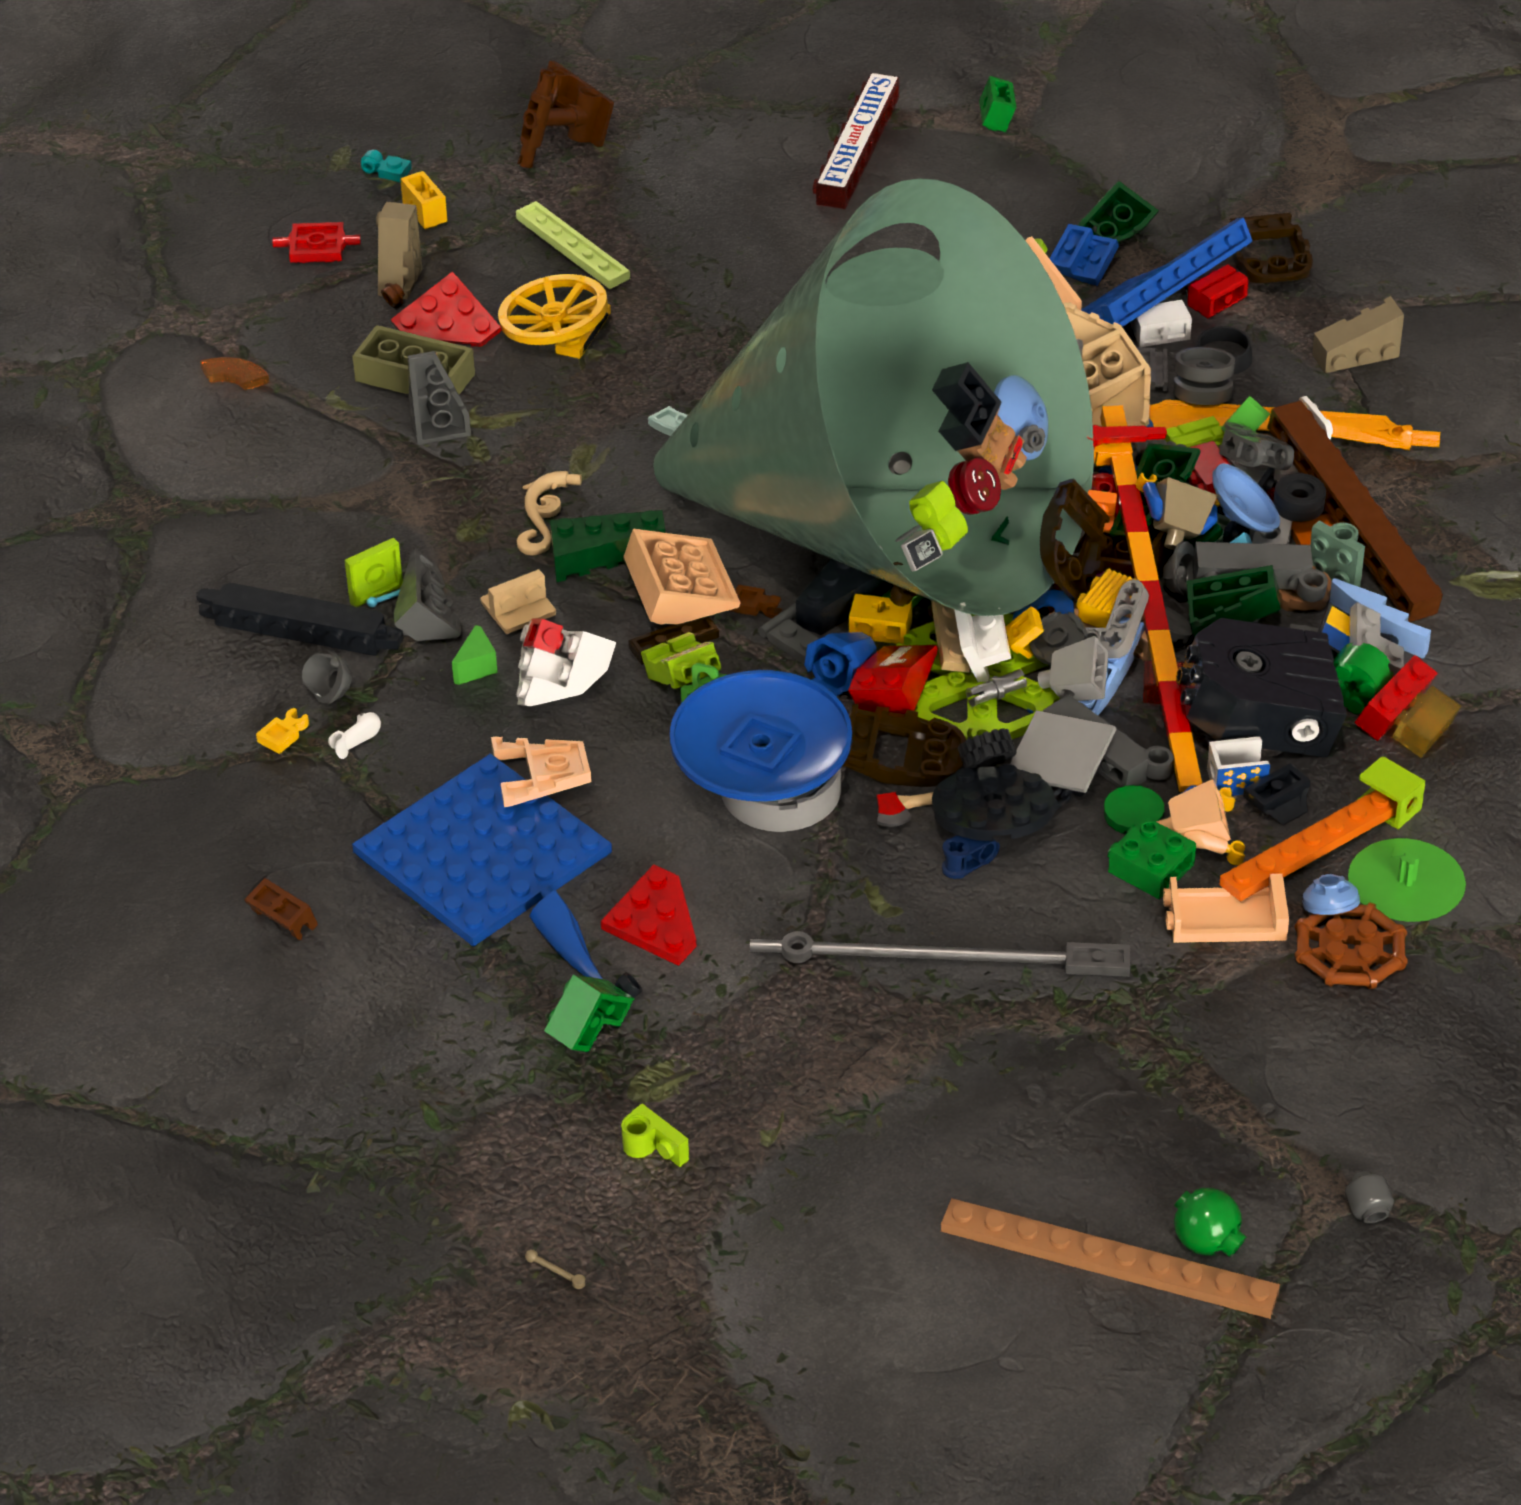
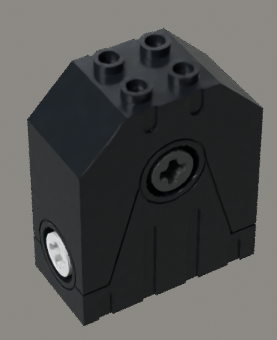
M1226 618L1218 619L1196 634L1192 645L1187 647L1186 660L1183 667H1179L1177 671L1176 682L1181 685L1180 702L1181 705H1185L1186 718L1217 741L1261 737L1263 749L1327 757L1347 716L1327 633L1303 631L1301 629Z

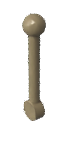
M533 1249L526 1252L525 1259L528 1262H536L572 1282V1286L575 1289L585 1287V1277L583 1275H572L541 1258Z

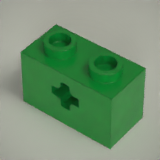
M989 76L979 99L982 126L992 131L1006 132L1016 110L1013 82Z

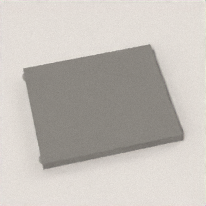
M1036 710L1016 750L1017 753L1010 764L1016 766L1017 769L1039 774L1050 786L1086 793L1115 734L1116 727Z

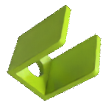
M1380 757L1360 774L1359 780L1371 788L1358 799L1377 790L1398 802L1396 815L1384 821L1392 827L1399 829L1422 809L1426 781L1386 757ZM1413 799L1411 806L1407 809L1409 802Z

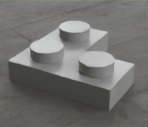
M1357 602L1350 608V643L1359 646L1362 643H1367L1378 648L1389 659L1388 667L1390 672L1393 671V674L1396 675L1404 666V647L1381 637V614Z

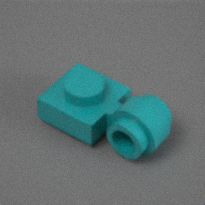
M369 150L361 158V168L366 173L378 172L379 178L400 183V178L406 177L412 169L410 160L389 155L383 160L382 154L377 150Z

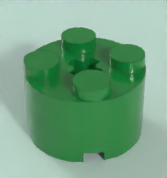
M1349 643L1341 649L1333 662L1336 667L1344 706L1354 714H1361L1367 704L1393 678L1394 674L1393 671L1390 672L1388 667L1389 659L1378 648L1367 643H1362L1360 646Z

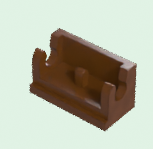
M266 878L244 899L246 904L250 905L255 913L259 915L264 914L288 929L292 936L298 940L303 938V935L300 933L303 925L312 931L318 925L308 904Z

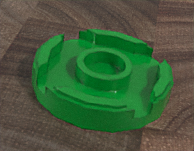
M1132 785L1120 787L1109 793L1104 801V818L1107 824L1123 834L1132 825H1137L1145 816L1155 822L1162 820L1164 817L1163 800L1160 795L1146 787Z

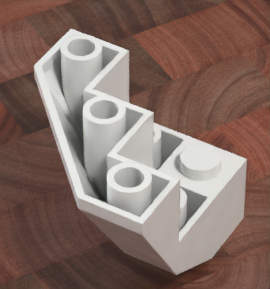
M530 622L529 625L526 624L520 636V641H523V644ZM562 629L563 641L560 648L555 650L554 654L536 648H527L522 644L521 658L518 665L520 673L516 694L518 697L517 704L521 706H534L583 694L608 670L616 642L585 631H566Z

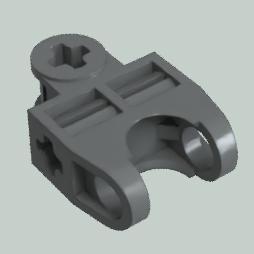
M1225 422L1224 427L1226 430L1222 444L1218 447L1220 449L1219 454L1251 467H1257L1261 464L1278 470H1288L1292 466L1294 450L1286 442L1269 434L1257 433L1250 427L1242 424ZM1284 450L1285 461L1282 464L1280 461V457L1282 451Z

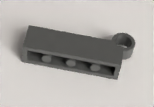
M1195 543L1192 558L1194 579L1273 565L1279 589L1296 590L1298 596L1305 601L1317 602L1322 600L1327 589V576L1319 570L1312 569L1313 561L1310 545ZM1309 584H1313V585H1316L1317 587H1311V586H1308V585H1309Z
M1069 694L1043 710V712L1111 725ZM1116 729L1096 772L1117 788L1128 785L1139 786L1146 781V777L1154 780L1168 778L1172 773L1174 756L1169 749L1162 746H1153L1145 749L1130 739L1125 733Z

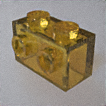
M1433 685L1425 694L1419 692L1410 704L1411 710L1408 712L1404 709L1394 722L1398 727L1392 738L1420 758L1425 755L1453 723L1461 708L1460 704Z

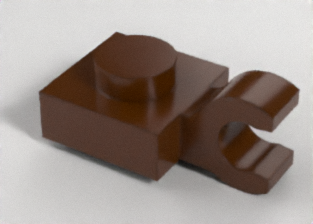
M738 584L735 591L740 600L739 608L729 610L730 612L757 616L758 612L762 611L767 617L772 619L782 612V608H776L781 602V597L776 595L768 596L765 589Z

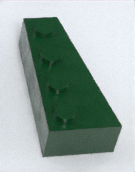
M648 510L644 512L550 520L556 583L565 581L567 575L578 573L580 577L590 574V569L605 566L606 569L617 567V564L624 561L623 556L633 529L665 533L663 511Z

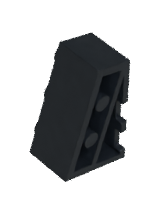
M831 559L796 599V624L808 631L823 635L848 620L855 594L882 597L889 590V582Z

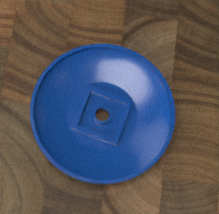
M773 670L737 672L704 684L692 692L680 704L670 725L671 751L677 765L685 775L699 786L715 794L745 801L781 800L798 796L817 788L835 775L848 757L852 744V726L849 714L841 701L831 691L806 677ZM763 743H764V744H767V746H764V747H757V746H759V745H761V744H763Z

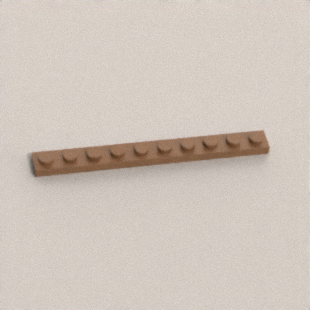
M951 1198L941 1222V1232L1269 1319H1271L1279 1295L1280 1284L953 1198Z

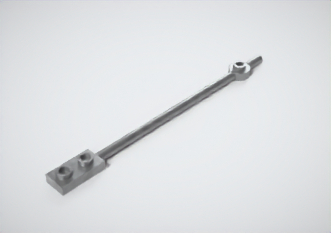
M800 931L788 933L782 940L750 939V952L782 953L786 960L793 963L805 962L813 954L1066 964V974L1130 977V945L1067 942L1066 952L814 942L810 935Z

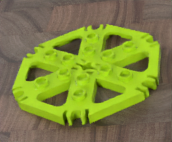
M1010 613L1003 615L1005 625H1008L1013 620L1014 615ZM934 621L910 630L909 634L904 635V644L937 645V642L930 638L932 634L936 633ZM897 643L896 646H903V644ZM1010 648L1011 659L989 665L988 672L989 677L997 676L999 678L1018 669H1021L1024 674H1028L1048 665L1041 663L1034 655L1028 659L1021 653L1013 652ZM938 651L930 671L942 676L925 683L915 711L918 712L917 717L930 721L935 717L955 725L963 732L966 740L968 737L973 739V736H980L984 732L988 731L989 733L992 730H1000L1002 728L1009 730L1013 740L1025 734L1036 710L1043 712L1045 708L1057 702L1060 698L1051 688L1042 689L1038 682L1021 676L1014 681L1026 678L1027 686L1006 693L1001 700L1026 710L1030 709L1034 713L1010 723H1003L997 718V700L995 698L977 704L974 707L968 702V700L979 695L976 694L967 698L966 689L985 682H977L972 670H970V673L941 670ZM967 698V719L964 722L956 723L932 713L935 710Z

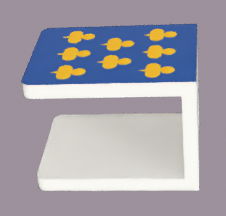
M1261 737L1209 742L1207 772L1210 780H1214L1218 790L1227 787L1231 790L1232 796L1243 795L1245 787L1269 775V761H1260Z

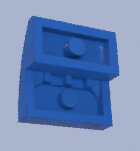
M1068 224L1050 260L1061 274L1098 286L1119 248L1117 239L1094 235L1092 228Z

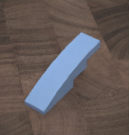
M1336 578L1332 580L1329 603H1332L1350 614V608L1357 602L1381 614L1380 633L1396 636L1399 640L1398 645L1404 647V651L1420 658L1425 657L1429 649L1431 630L1408 622L1409 613L1387 606V597Z

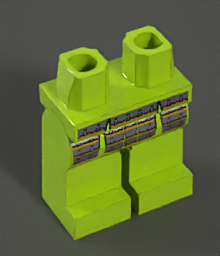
M691 632L668 640L667 644L661 643L641 652L648 679L666 685L671 684V688L674 689L692 682V666L696 663L714 666L718 671L721 670V663L714 643L710 641L697 642L694 633ZM700 672L699 677L701 679L705 676H708L707 673Z

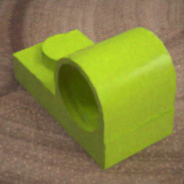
M643 1103L622 1120L623 1151L628 1156L642 1158L657 1149L664 1159H670L679 1167L689 1161L688 1138Z

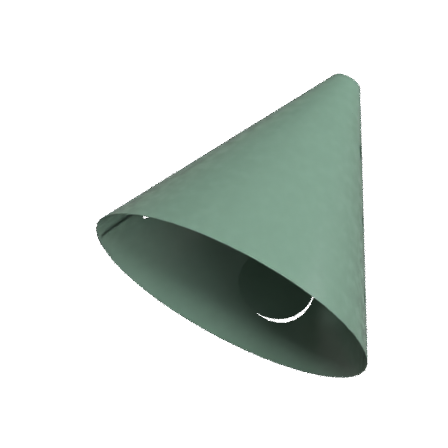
M918 178L904 180L886 186L870 196L853 213L659 449L654 458V474L660 486L669 492L966 614L980 616L1004 615L1018 611L1035 602L1055 583L1048 574L1041 559L1040 532L1043 514L1059 483L1074 478L1087 493L1088 490H1092L1094 446L1093 440L1087 438L1093 439L1092 408L1088 382L1074 330L1057 290L1036 254L1011 223L990 204L957 185L934 179ZM916 223L923 225L934 233L939 242V261L929 253L917 249L884 248L866 252L849 259L834 269L827 278L834 264L855 244L870 234L894 224ZM969 362L993 392H995L997 384L1005 377L1016 375L1024 378L1037 390L1048 414V438L1042 453L1037 458L1026 461L1020 469L1012 471L1018 478L1017 483L1012 488L1001 489L1000 500L995 508L974 515L962 513L968 526V533L951 549L942 551L943 555L938 559L912 572L901 548V545L911 535L901 541H895L901 535L919 525L912 516L909 501L928 484L944 481L948 485V477L952 467L959 462L966 461L938 432L948 412L946 406L932 391L941 370ZM905 452L912 458L910 470L901 475L892 473L889 469L890 458L896 453ZM1062 509L1060 517L1063 519L1061 529L1056 531L1055 538L1057 541L1062 542L1065 549L1073 555L1080 539L1082 528ZM1008 516L1009 524L1001 536L1009 540V545L991 541L994 533ZM900 562L903 565H894L893 563Z

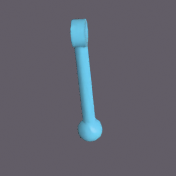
M400 590L377 598L369 597L367 605L370 608H374L380 602L399 596Z

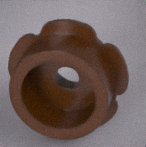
M386 283L385 288L381 290L385 301L391 307H395L398 304L402 305L403 297L405 296L402 288L397 283Z

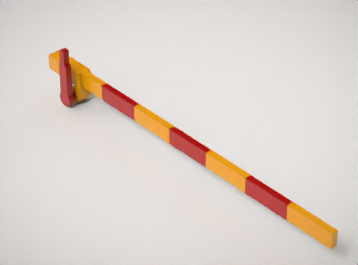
M1123 405L1102 406L1100 416L1102 427L1093 425V439L1087 438L1093 440L1094 464L1096 466L1111 465L1134 578L1142 582L1149 593L1142 616L1169 746L1174 756L1173 765L1179 792H1184L1191 785L1198 786L1202 784L1189 719L1186 718L1185 705H1181L1180 702L1181 685L1176 682L1178 667L1140 490L1135 485L1137 475L1131 445L1134 442L1165 439L1167 429L1165 427H1146L1144 425L1127 426Z

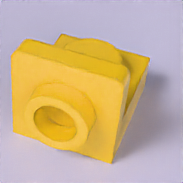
M1032 606L1005 626L1011 650L1017 654L1021 653L1028 659L1033 656L1029 643L1044 632L1039 611Z

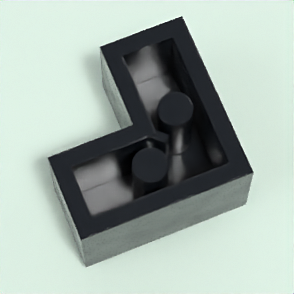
M969 362L942 369L932 388L934 394L948 409L938 432L955 451L982 445L1002 403L1001 400Z

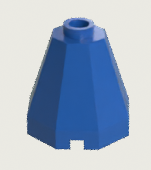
M863 632L830 633L807 645L804 666L807 672H813L815 676L812 679L813 681L824 686L835 696H838L848 691L856 670L876 653L877 647L873 639Z

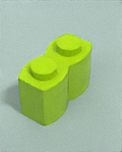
M944 481L926 485L909 501L912 516L922 527V530L932 529L942 551L951 549L968 533L966 520L959 509L955 507L953 493Z

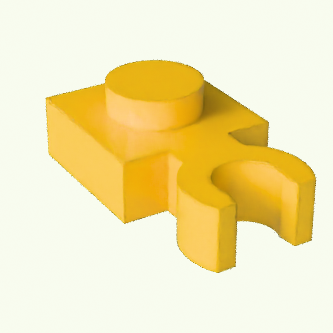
M296 708L288 710L284 720L276 717L256 733L257 742L278 754L282 753L299 738V731L309 726L308 715L304 714L301 718H298Z

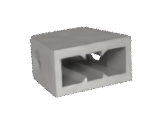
M1096 636L1056 650L1052 654L1051 669L1038 673V683L1042 689L1051 688L1060 699L1068 694L1077 701L1104 699L1108 651Z

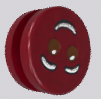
M978 457L959 462L952 467L948 477V487L953 493L955 506L962 513L974 515L996 507L1001 496V483L996 469L989 461Z

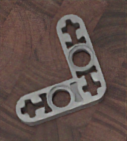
M1134 579L1125 582L1121 586L1106 628L1085 627L1087 638L1096 636L1108 651V658H1121L1132 647L1149 598V593L1142 582ZM1132 614L1127 622L1119 623L1124 615Z

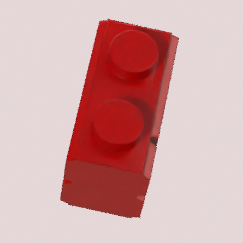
M1228 264L1218 270H1213L1209 275L1200 280L1193 281L1188 286V306L1195 311H1199L1201 315L1209 319L1247 297L1248 277L1241 272H1237L1235 268Z

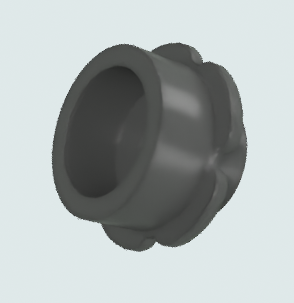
M1030 425L1020 431L1019 435L1024 440L1022 448L1027 453L1038 452L1043 448L1045 432L1042 428H1038L1037 425Z

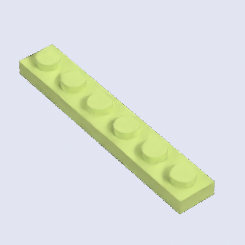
M537 201L516 210V219L607 288L611 289L630 279V270Z

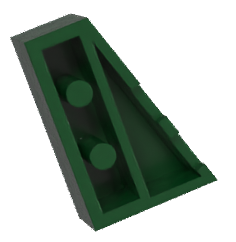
M1273 565L1187 581L1189 618L1194 639L1198 632L1220 618L1253 622L1281 609L1279 587Z

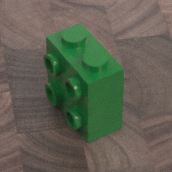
M1145 816L1137 825H1132L1119 842L1113 843L1107 855L1109 858L1108 873L1160 900L1163 897V889L1169 888L1170 877H1176L1178 882L1194 866L1196 842Z

